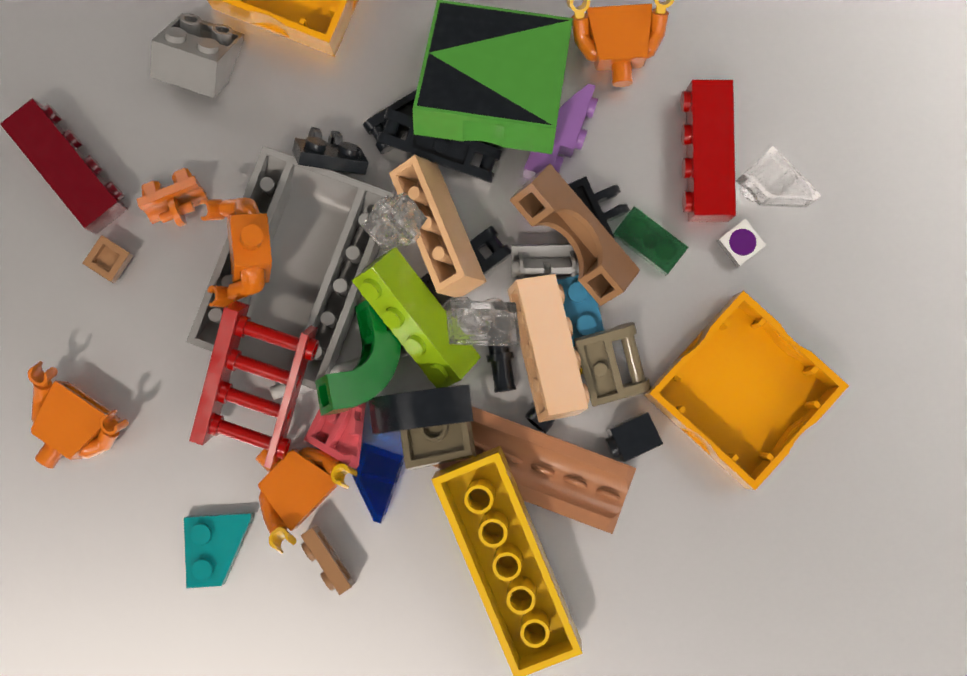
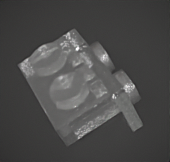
M461 296L450 299L443 307L447 314L449 344L516 346L520 342L516 302H503L499 298L474 301L469 297Z

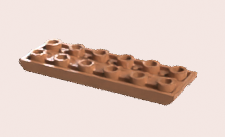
M472 406L473 421H471L476 455L501 446L523 501L613 534L636 468ZM466 459L432 466L437 467L439 469H444Z

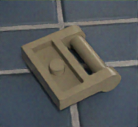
M634 322L623 323L611 329L574 339L576 350L581 358V368L592 407L638 395L651 389L649 378L644 375L634 335L637 334ZM620 339L632 380L626 384H622L612 346L613 341Z

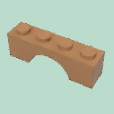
M551 164L529 179L511 197V203L532 227L539 225L551 227L568 240L576 253L579 263L578 281L600 306L625 292L639 273L640 269Z

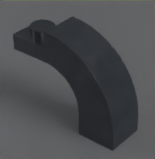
M469 385L397 393L374 397L369 400L372 434L473 421Z

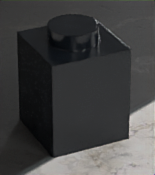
M643 412L606 430L609 437L605 439V442L612 457L619 456L623 462L663 444L648 412Z

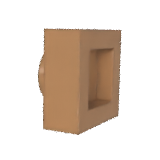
M101 235L82 264L108 281L116 283L134 255Z

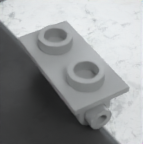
M571 244L511 245V278L537 277L556 274V277H575L579 275L578 259Z

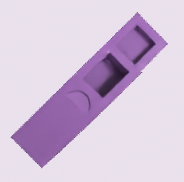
M588 84L561 106L558 114L553 153L546 154L531 151L523 170V177L531 179L549 164L559 173L564 157L558 156V154L572 158L575 148L582 149L588 130L582 129L585 117L592 119L599 100L593 97L595 85Z

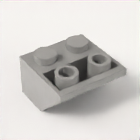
M182 13L152 39L150 77L215 98L229 82L244 41V34L234 31L227 25H216L201 20L197 15Z

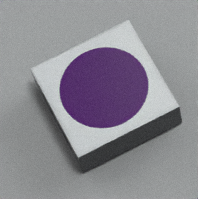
M746 218L717 240L718 244L737 268L766 246V243Z

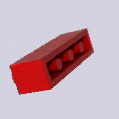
M692 80L686 91H682L681 111L686 112V124L682 125L681 142L682 145H687V158L682 160V178H687L688 191L683 192V212H688V222H729L736 216L733 80Z

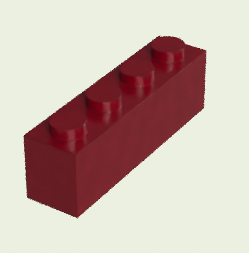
M32 98L1 122L0 125L86 230L97 235L128 210L121 201L125 196L112 181L107 183L102 178L100 173L104 170L91 155L85 157L79 148L83 144L70 129L64 131L58 124L62 118L48 103L43 106Z

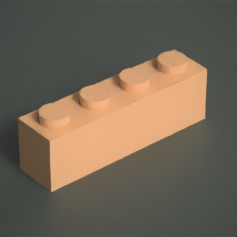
M414 155L389 172L436 292L461 298L487 282L438 164Z
M556 274L515 280L507 291L538 422L579 415L589 408L590 396L586 384L582 383L579 371L581 369V358L578 351L574 350L571 339L573 326L570 318L566 317L563 287L561 284H558Z

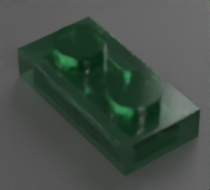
M635 206L613 233L615 238L665 276L669 274L689 248Z

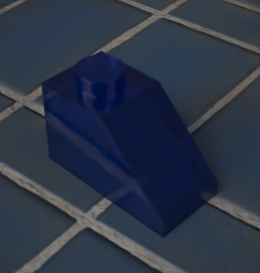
M364 442L361 448L359 466L355 469L358 475H352L373 521L381 524L385 519L404 463V455L369 442Z

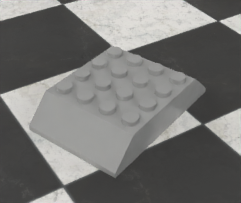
M263 146L243 198L253 199L257 203L259 214L267 213L272 269L269 283H265L262 291L237 301L250 305L247 316L251 318V322L299 338L301 333L309 326L317 327L315 339L319 340V346L312 361L308 360L301 384L316 390L315 381L326 374H330L339 357L356 312L355 306L359 304L362 296L352 280L377 257L386 233L394 193L328 169L298 165L295 157ZM228 236L208 287L211 285L228 287L233 283ZM206 290L186 342L213 351L224 308L209 306V303H212L215 299V293H208ZM247 335L244 338L241 337L238 350L242 351L244 356L291 371L296 353L295 351Z

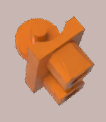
M188 168L175 171L172 175L174 184L165 188L159 181H150L142 185V197L136 200L138 207L146 213L152 224L159 221L166 223L174 219L179 227L187 225L185 214L195 211L194 207L201 205L199 204L200 200L208 199L207 193L196 177L192 176Z

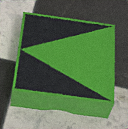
M437 0L413 104L414 135L456 141H483L504 148L552 154L573 18Z

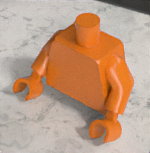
M251 198L200 200L199 204H206L208 209L207 215L201 217V220H223L227 217L233 283L228 287L211 285L207 289L208 293H215V299L212 303H209V306L224 308L234 302V300H240L259 293L264 288L265 283H269L272 256L267 213L259 214L257 203Z
M42 361L28 370V378L33 383L31 418L33 426L31 433L45 443L36 455L35 460L41 465L53 469L62 455L70 460L89 459L110 450L120 431L129 425L128 420L125 419L119 422L121 418L116 415L118 412L116 409L108 410L69 382L55 380L52 384L51 379L58 373L55 367H51L44 372Z

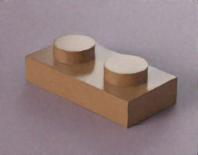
M318 525L301 535L304 540L301 544L304 553L312 562L317 560L323 569V572L320 573L321 578L329 590L333 591L336 589L338 594L341 595L356 583Z

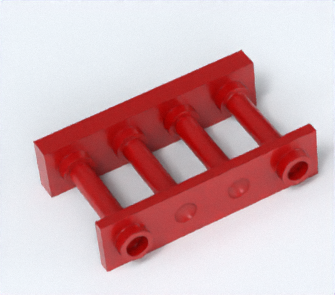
M236 300L223 309L189 441L203 446L213 436L221 434L268 450L264 467L271 469L280 458L284 459L291 444V439L286 437L308 360L312 361L319 346V340L315 339L317 327L309 326L301 333L299 338L251 322V318L247 316L250 305ZM247 335L295 351L291 371L242 355V351L238 350L241 337L244 338ZM240 369L286 385L282 403L279 404L233 388V384L229 383L232 371ZM231 402L277 418L273 435L269 436L225 421L224 416L220 415L223 404Z

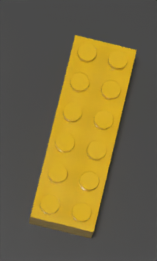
M501 446L436 471L431 479L513 676H526L583 654L580 635Z

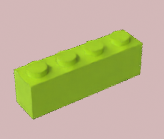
M396 246L374 260L352 280L362 296L369 302L385 325L392 331L436 388L449 387L461 381L481 358Z

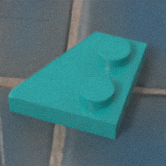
M254 512L184 517L186 588L215 587L225 584L234 558L238 555L243 544L241 542L249 524L253 521Z

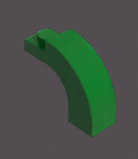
M366 299L355 306L362 342L361 356L357 365L352 371L326 374L315 381L321 416L342 413L371 400L387 386L398 366L401 343L392 331H387V326Z

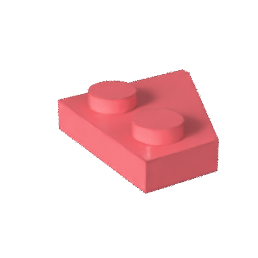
M366 402L348 411L321 416L319 409L303 440L347 466L357 469L360 462Z

